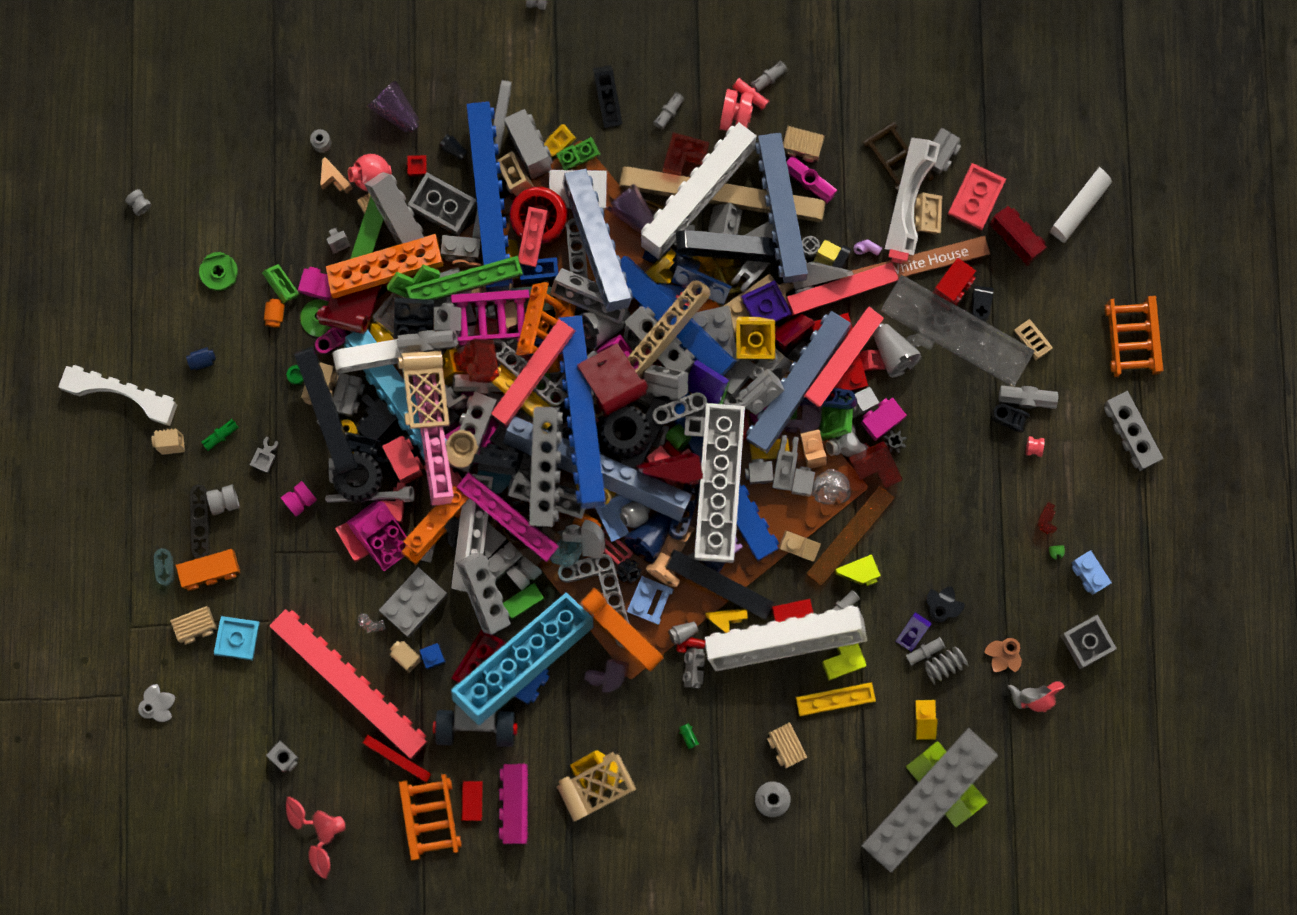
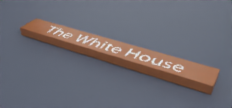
M982 236L909 255L907 262L903 261L902 264L892 263L898 279L950 266L957 258L965 262L988 256L990 252L986 238ZM891 260L852 270L853 275L891 263Z

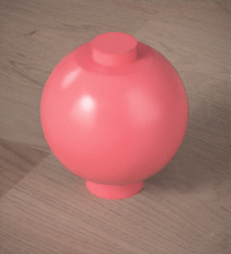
M366 154L359 157L353 167L348 168V178L350 182H355L360 189L368 191L365 183L382 172L391 175L392 170L381 156Z

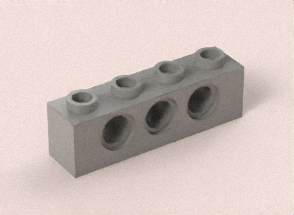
M561 268L556 276L550 295L618 324H621L628 311V308L606 312L597 283Z
M640 306L625 323L642 341L648 334L644 330V325L647 322H651L654 327L658 321L654 318L656 314L649 307ZM661 332L659 337L664 336V332ZM675 337L658 359L666 368L686 372L693 366L695 362L693 359L695 357L688 349L684 351L680 346L681 341ZM673 350H677L679 353V358L675 361L670 358V353Z
M1126 391L1106 401L1105 413L1115 423L1113 424L1114 430L1117 434L1121 435L1124 449L1130 452L1133 466L1142 471L1160 462L1163 457L1129 392ZM1119 411H1125L1128 416L1127 419H1121ZM1128 428H1134L1136 436H1130ZM1138 444L1145 447V453L1137 451Z
M474 392V395H470L466 404L468 410L466 414H462L459 424H461L460 430L466 431L468 428L476 430L474 437L478 446L477 454L493 416L491 413L497 406V400ZM475 410H480L483 412L481 418L475 419L472 417V413ZM472 461V463L469 466L464 468L455 467L450 463L449 467L468 474V472L471 471L474 462Z
M518 472L515 476L511 477L508 486V496L530 502L531 476ZM542 481L541 488L544 491H549L551 487L549 482ZM557 484L556 490L560 492L559 502H556V510L582 519L586 508L581 509V503H577L576 491L578 490ZM543 500L540 502V506L550 508L547 501Z
M473 553L456 562L482 631L493 634L510 625L509 612L504 608L502 603L503 597L497 590L495 585L496 579L490 572L487 557L484 554ZM478 571H479V572H480V577L477 579V578H476V575H477V573H478ZM486 589L487 593L483 596V592ZM493 606L494 610L490 614V609Z

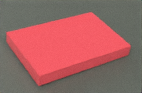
M972 163L948 215L982 230L1006 179Z

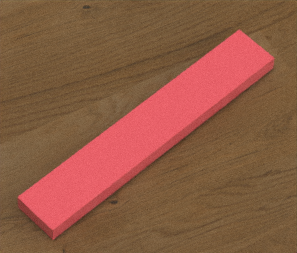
M891 262L788 296L786 299L794 316L896 282L899 279Z
M870 307L865 310L807 390L804 397L817 407L823 404L884 319L881 315Z
M559 319L491 414L508 426L576 331Z

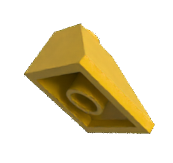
M738 317L736 320L737 359H775V320L761 317Z
M596 750L572 763L570 766L575 776H578L604 762L603 757L606 755ZM615 761L610 764L609 770L617 773L618 767ZM596 770L594 778L602 781L604 772ZM608 774L606 783L614 786L616 777ZM579 779L581 786L587 789L589 780ZM593 782L591 791L599 794L601 785Z

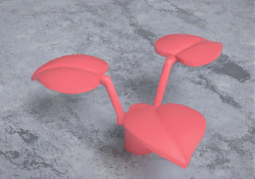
M287 797L286 815L289 823L295 829H301L303 824H313L316 833H318L321 842L317 847H310L309 861L314 871L320 877L327 879L330 871V860L327 853L321 848L324 844L330 843L335 834L345 830V822L340 816L332 818L321 811L314 813L313 821H307L304 819L305 811L301 804L292 797Z

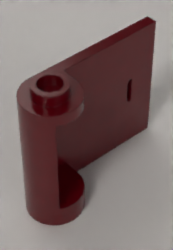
M381 285L334 299L331 295L328 306H323L317 312L319 324L364 334L368 328Z
M618 343L577 364L580 372L596 395L598 406L605 416L647 394V383L644 379H640Z

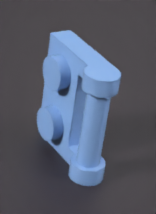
M641 576L627 612L659 625L661 621L660 616L669 595H672L674 589ZM658 589L662 591L653 615L647 614Z

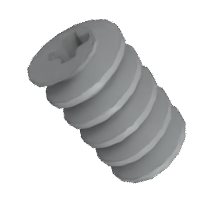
M956 646L952 648L953 653L949 650L946 651V657L941 653L939 654V660L934 657L932 658V663L929 661L925 662L926 672L934 685L935 678L942 681V674L947 678L949 677L948 671L956 674L955 667L963 670V663L969 667L965 656Z

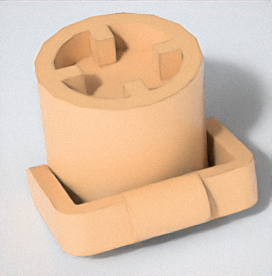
M660 552L655 562L647 565L646 570L666 586L677 587L680 580L675 576L676 572L665 567L669 556Z

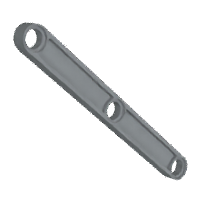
M503 80L500 86L493 126L496 125L497 137H493L494 144H498L499 152L505 125L504 118H506L512 82ZM477 209L472 238L481 239Z

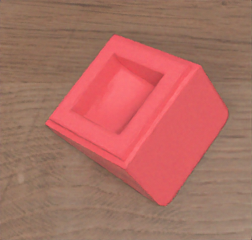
M879 350L860 352L864 371L885 369Z

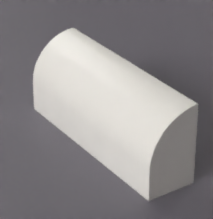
M1099 167L1051 228L1050 233L1063 243L1067 241L1112 183L1111 178L1102 168Z

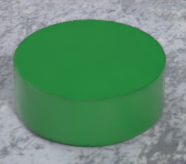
M298 365L291 366L287 370L286 376L291 384L300 385L304 382Z

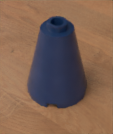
M657 511L648 518L646 523L633 529L624 537L626 545L637 556L640 554L645 556L643 560L650 563L655 562L669 535V528L673 518Z

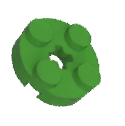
M215 252L204 258L205 260L199 267V275L202 282L209 289L223 291L236 283L238 267L230 256L222 252ZM217 267H220L221 270L224 269L221 276L214 274Z

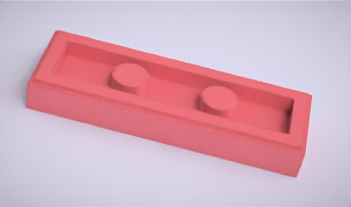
M534 207L528 208L518 256L520 264L537 267L548 210Z

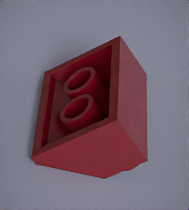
M1007 206L994 215L989 225L1028 266L1046 250V243L1042 237L1036 236L1032 232L1033 228L1029 223H1024L1019 218L1020 214L1016 209H1011Z
M481 629L451 679L460 683L504 646L506 642L492 634L484 633Z

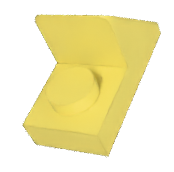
M824 240L813 262L832 266L841 248Z

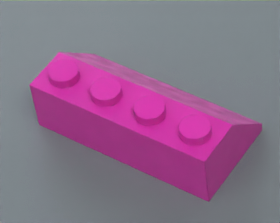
M506 764L504 769H500V781H504L503 789H500V800H503V808H500V820H503V828L499 829V839L503 840V844H527L528 765Z

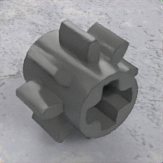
M890 430V437L884 436V440L887 443L883 447L889 448V454L895 450L899 454L900 447L905 449L906 445L902 444V442L906 440V437L900 436L901 431L894 434ZM894 438L898 439V444L895 446L891 445V440H894Z

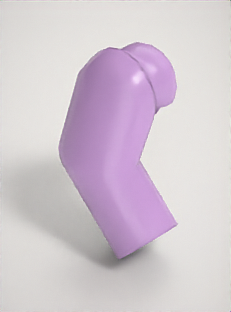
M864 240L854 245V252L858 255L870 251L878 256L882 250V247L870 240Z

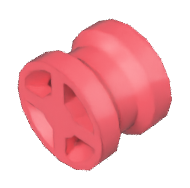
M1029 436L1026 445V455L1035 454L1038 457H1042L1044 438L1034 439Z

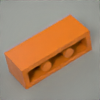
M233 549L176 565L181 587L188 589V591L198 589L199 585L204 583L206 585L216 584L218 579L225 578V580L236 578V574L240 573Z

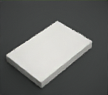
M550 170L549 189L559 194L565 201L567 208L571 209L562 182L564 173L577 170ZM587 171L588 175H591L593 179V190L598 193L599 207L606 209L607 171Z

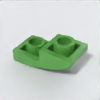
M590 137L575 146L571 145L556 153L563 169L568 170L599 156L600 152L593 138Z

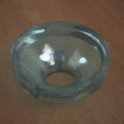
M562 539L557 544L559 547L550 557V560L554 564L563 565L564 567L576 563L583 550L582 543L566 542Z

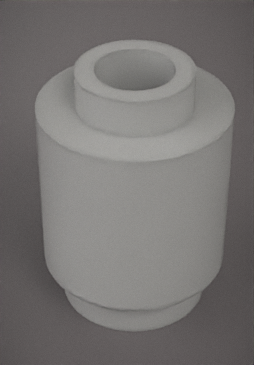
M316 130L311 134L310 140L316 151L326 152L329 150L331 140L326 131Z

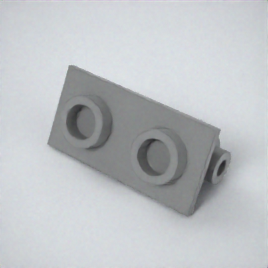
M687 649L684 656L686 663L683 674L684 687L701 688V685H703L704 671L697 670V667H704L705 653H703V649Z

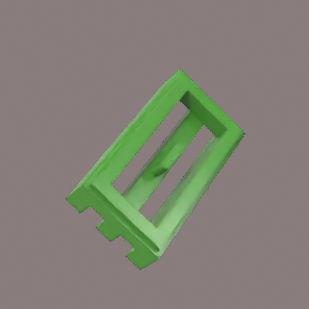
M279 264L264 270L262 273L283 304L291 301L293 298L296 299L300 295Z

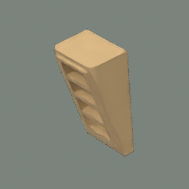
M1030 319L1014 329L1035 361L1053 349ZM1028 326L1031 328V330H1029L1025 334H1022L1021 331H1023L1025 328H1027ZM1032 333L1035 334L1034 337H1032L1031 339L1027 340V338H1026L1027 336H1029V335L1032 334ZM1038 338L1039 342L1032 346L1031 343ZM1040 345H1043L1044 348L1037 352L1036 348H1038Z

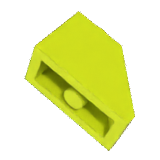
M872 554L835 570L836 575L860 585L866 583L867 586L877 583V578L881 576Z

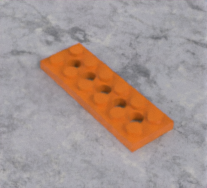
M436 234L326 266L330 292L334 299L388 283L396 272L412 276L418 272L423 264L436 269L442 267L443 262ZM423 253H424V256H422V257H417L419 254H423ZM406 259L405 262L399 263L400 260ZM388 264L387 267L381 268V266ZM365 270H369L368 273L362 274ZM351 275L350 278L344 279L346 276Z

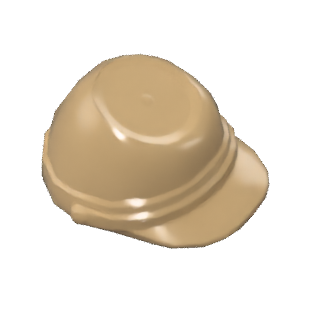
M459 430L449 436L446 441L449 463L461 468L467 467L472 463L474 454L478 450L477 441L473 434L465 430Z

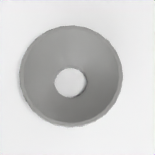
M767 782L756 792V807L765 816L778 817L789 808V791L781 783ZM775 793L779 796V802L776 805L768 803L767 798L769 794Z

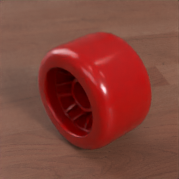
M537 186L522 191L514 199L510 208V222L513 230L521 239L529 207L548 210L541 245L557 240L564 233L569 214L566 203L559 194L549 188Z

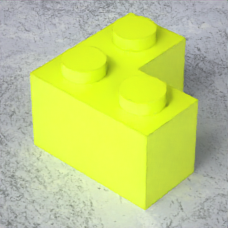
M858 643L837 647L839 655L822 662L829 681L867 666Z

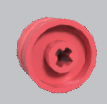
M727 89L719 130L728 131L732 126L733 120L736 121V125L739 122L747 128L753 106H751L753 94L744 92L741 95L740 103H737V91Z

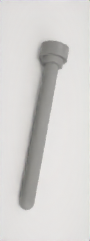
M410 486L403 487L399 491L378 492L377 495L374 494L371 500L400 499L404 502H413L415 494L413 487ZM340 494L327 495L325 497L326 502L329 503L348 502Z

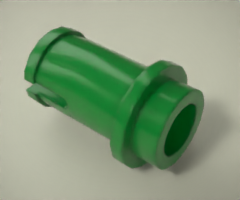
M689 723L679 727V734H682L688 749L699 745L692 731L693 726H690Z

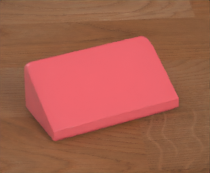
M347 522L335 528L354 562L369 555V552L356 538Z

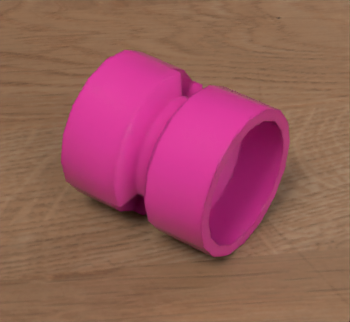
M302 481L293 487V493L287 492L281 497L296 517L303 512L305 505L310 507L317 501Z

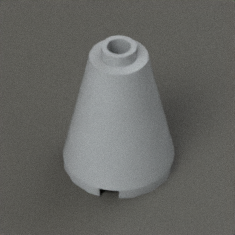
M590 311L578 314V316L582 315L586 347L589 349L598 348L625 329V321L631 316L630 312L627 311L621 324Z
M880 324L873 333L883 363L891 378L903 375L904 369L908 367L911 370L920 361V352L889 324Z

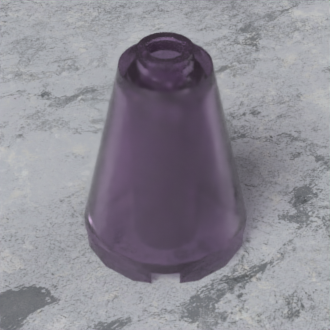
M395 80L368 105L371 110L405 133L407 131L412 133L419 126L417 123L419 121L418 116Z
M633 183L630 185L632 190L629 188L623 191L610 203L613 207L607 206L606 209L642 235L641 230L647 223H652L654 216L638 187Z

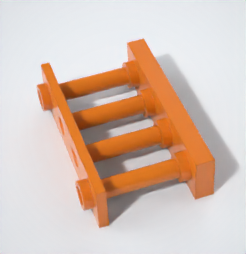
M547 282L532 285L516 351L518 356L534 354L538 349L534 346L536 336L542 340H545L548 334L538 328L540 319L554 327L559 318L575 315L576 305L564 300L558 301L547 294L549 285ZM544 301L557 309L555 318L542 311ZM562 354L558 355L546 373L560 371V361H563Z
M1148 296L1143 304L1115 306L1114 299H1110L1107 305H1105V315L1109 316L1113 361H1110L1111 372H1114V377H1119L1123 369L1149 368L1152 369V375L1163 372L1156 296ZM1143 312L1147 315V321L1145 323L1117 325L1116 313ZM1142 330L1148 332L1149 339L1147 341L1118 343L1117 332ZM1139 349L1150 351L1151 358L1148 360L1120 362L1119 351Z
M455 485L452 487L453 499L451 504L436 505L403 541L406 547L401 553L415 565L420 562L446 533L444 527L453 516L457 519L460 517L461 507L469 498L456 488Z
M446 774L441 775L442 781L417 786L409 785L408 781L399 782L411 860L421 859L420 855L423 852L453 847L454 853H457L459 848L462 847L460 836H456L449 793V790L452 789L451 778H447ZM444 789L445 801L415 805L411 802V796H414L416 793ZM447 808L449 820L422 825L415 824L414 816L417 813ZM450 828L452 837L450 840L427 844L418 843L417 835H420L421 832Z

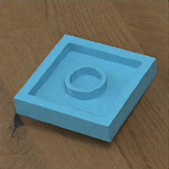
M221 616L214 655L253 661L260 622Z

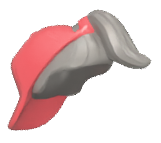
M1054 682L1047 687L1027 688L1019 691L1013 685H1008L1007 687L1011 691L1013 703L1017 708H1030L1035 712H1046L1055 706V694L1065 686L1061 682Z

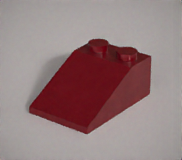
M800 313L787 317L782 326L776 325L775 348L785 355L810 336L815 325L812 319Z
M692 452L635 466L636 470L642 473L687 483V485L697 484L699 479H704L699 456Z

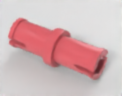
M741 78L732 87L741 94L744 92L753 94L752 103L761 110L769 102V100L756 91L755 87L751 88Z

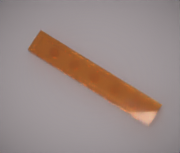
M879 486L807 572V575L822 586L895 497Z

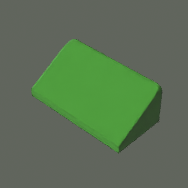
M535 583L503 602V605L513 620L543 601L544 597Z

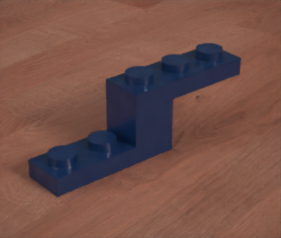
M645 250L642 259L655 264L658 259ZM673 250L676 256L673 258L674 264L669 268L674 273L671 282L687 288L691 282L700 281L710 289L708 299L724 305L732 286L699 272L701 262L686 255H680L677 251ZM702 287L696 290L697 294L702 292Z

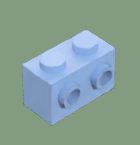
M1091 550L1071 562L1074 573L1080 576L1083 581V587L1091 595L1112 583Z

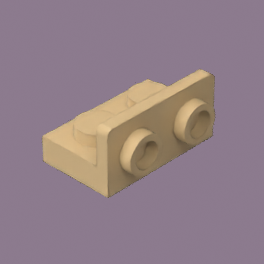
M928 193L917 194L914 206V223L917 233H941L942 196Z

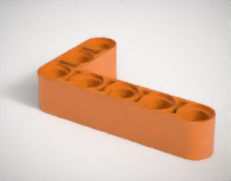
M595 588L580 602L581 606L650 672L664 658L607 603L606 598Z

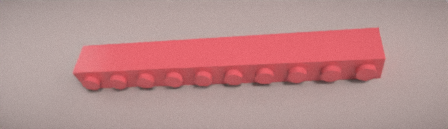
M285 609L270 627L410 759H413L428 743L425 740L427 736L419 728L415 731L411 727L412 722L405 715L403 717L399 716L396 713L399 709L391 702L387 704L382 699L385 696L377 689L373 691L369 687L370 682L365 677L361 676L359 678L354 673L356 669L350 663L345 665L340 660L342 656L335 649L331 652L326 647L328 643L321 636L317 639L312 634L314 630L307 623L302 625L298 621L300 617L293 610L289 612Z

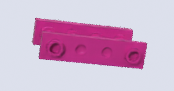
M529 290L451 295L452 303L456 304V307L461 308L460 337H457L459 346L471 345L470 342L493 339H517V342H519L525 318L524 303H526V299H529ZM509 300H514V303H516L518 333L507 334L505 304ZM495 301L498 313L499 334L487 335L485 305H487V302ZM468 303H475L478 306L480 336H468L466 314Z

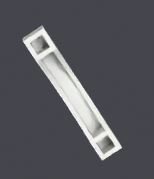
M911 138L885 249H893L914 255L918 240L914 223L915 200L924 177L937 161L940 144L926 139Z
M73 365L72 368L66 366L59 384V388L62 391L77 396L100 391L122 394L137 402L152 421L167 426L171 425L177 408V404L173 401L174 398L167 395L162 397L156 396V392L149 389L144 391L138 390V386L130 383L126 385L120 384V380L112 377L108 379L102 378V374L91 371L90 374L83 372L84 368Z

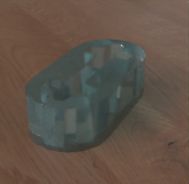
M158 549L154 554L155 577L158 583L167 586L174 580L173 557L167 549ZM163 552L165 555L168 556V558L165 559L164 566L162 564V561L158 559V557H160ZM163 569H165L166 574L170 575L165 582L160 578L163 575Z

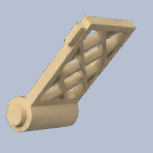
M441 350L401 353V357H398V368L402 369L404 375L408 413L404 414L405 424L410 425V429L449 426ZM429 375H439V382L436 386L426 380ZM408 376H417L422 381L415 388L409 383ZM423 383L432 388L427 396L418 390ZM434 391L441 395V401L438 405L429 399ZM415 392L424 399L419 406L411 402V397ZM426 401L434 407L429 415L420 409ZM438 410L443 414L444 421L437 422L431 416ZM417 411L426 417L423 423L414 424L413 416Z
M612 752L603 757L604 762L572 779L568 776L558 781L560 785L557 786V789L574 822L636 790L619 754L614 755ZM615 761L618 767L617 773L609 770L610 764ZM596 770L604 772L602 781L594 778ZM608 774L616 777L614 786L606 783ZM579 779L589 780L587 789L581 786ZM620 779L625 781L628 787L627 790L624 791L618 788ZM593 782L601 785L599 794L591 791ZM605 787L613 790L611 798L603 796ZM590 795L598 798L597 804L593 808L589 802Z

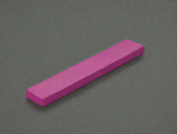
M470 472L456 487L546 562L558 549L559 546L535 526L529 525V521Z

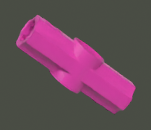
M794 156L788 159L789 175L801 183L804 189L810 190L826 203L834 197L837 189L821 178L815 170L809 169ZM811 176L815 181L808 183L805 181V178Z

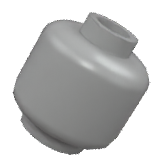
M632 501L622 507L620 518L626 527L637 528L648 521L650 510L649 507Z

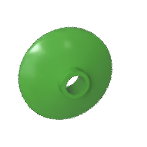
M316 299L307 303L303 308L300 320L302 327L308 334L320 337L332 328L319 324V320L315 318L318 310L323 306H328L329 301Z

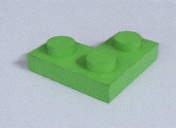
M424 264L420 267L414 278L396 272L388 283L387 289L409 298L406 287L437 279L440 277V272Z

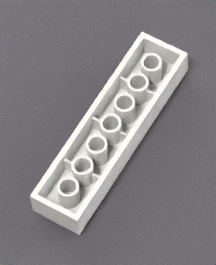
M738 122L735 127L732 125L728 129L724 140L720 139L714 146L715 150L703 158V164L691 172V178L687 182L683 181L681 183L678 193L675 196L671 195L665 203V208L663 210L659 209L654 215L652 223H647L641 230V246L658 260L676 241V233L685 230L755 150L757 136Z
M706 403L701 464L704 479H700L694 560L729 563L734 561L745 406Z
M848 606L839 611L828 610L824 614H808L804 618H788L784 622L778 623L773 621L764 626L752 625L748 629H733L729 633L724 634L713 633L709 637H705L708 660L715 671L867 642L864 619L859 608Z

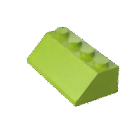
M937 741L909 763L906 768L920 782L946 753V750ZM972 783L945 813V816L954 827H957L988 802Z

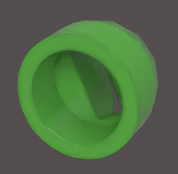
M1064 545L1049 547L1050 556L1056 560L1057 555H1059L1061 559L1065 554Z

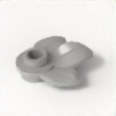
M154 684L144 692V700L138 707L139 714L143 718H153L158 722L168 721L172 718L168 709L173 705L175 696L171 693H160L159 685ZM147 705L152 707V710L149 712L145 710Z

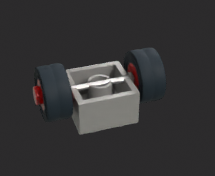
M455 705V719L453 710L437 711L436 722H433V733H436L437 745H453L454 732L456 730L495 732L497 746L512 747L514 745V735H517L518 723H515L514 712L499 711L497 714V726L496 712L478 726L458 705Z

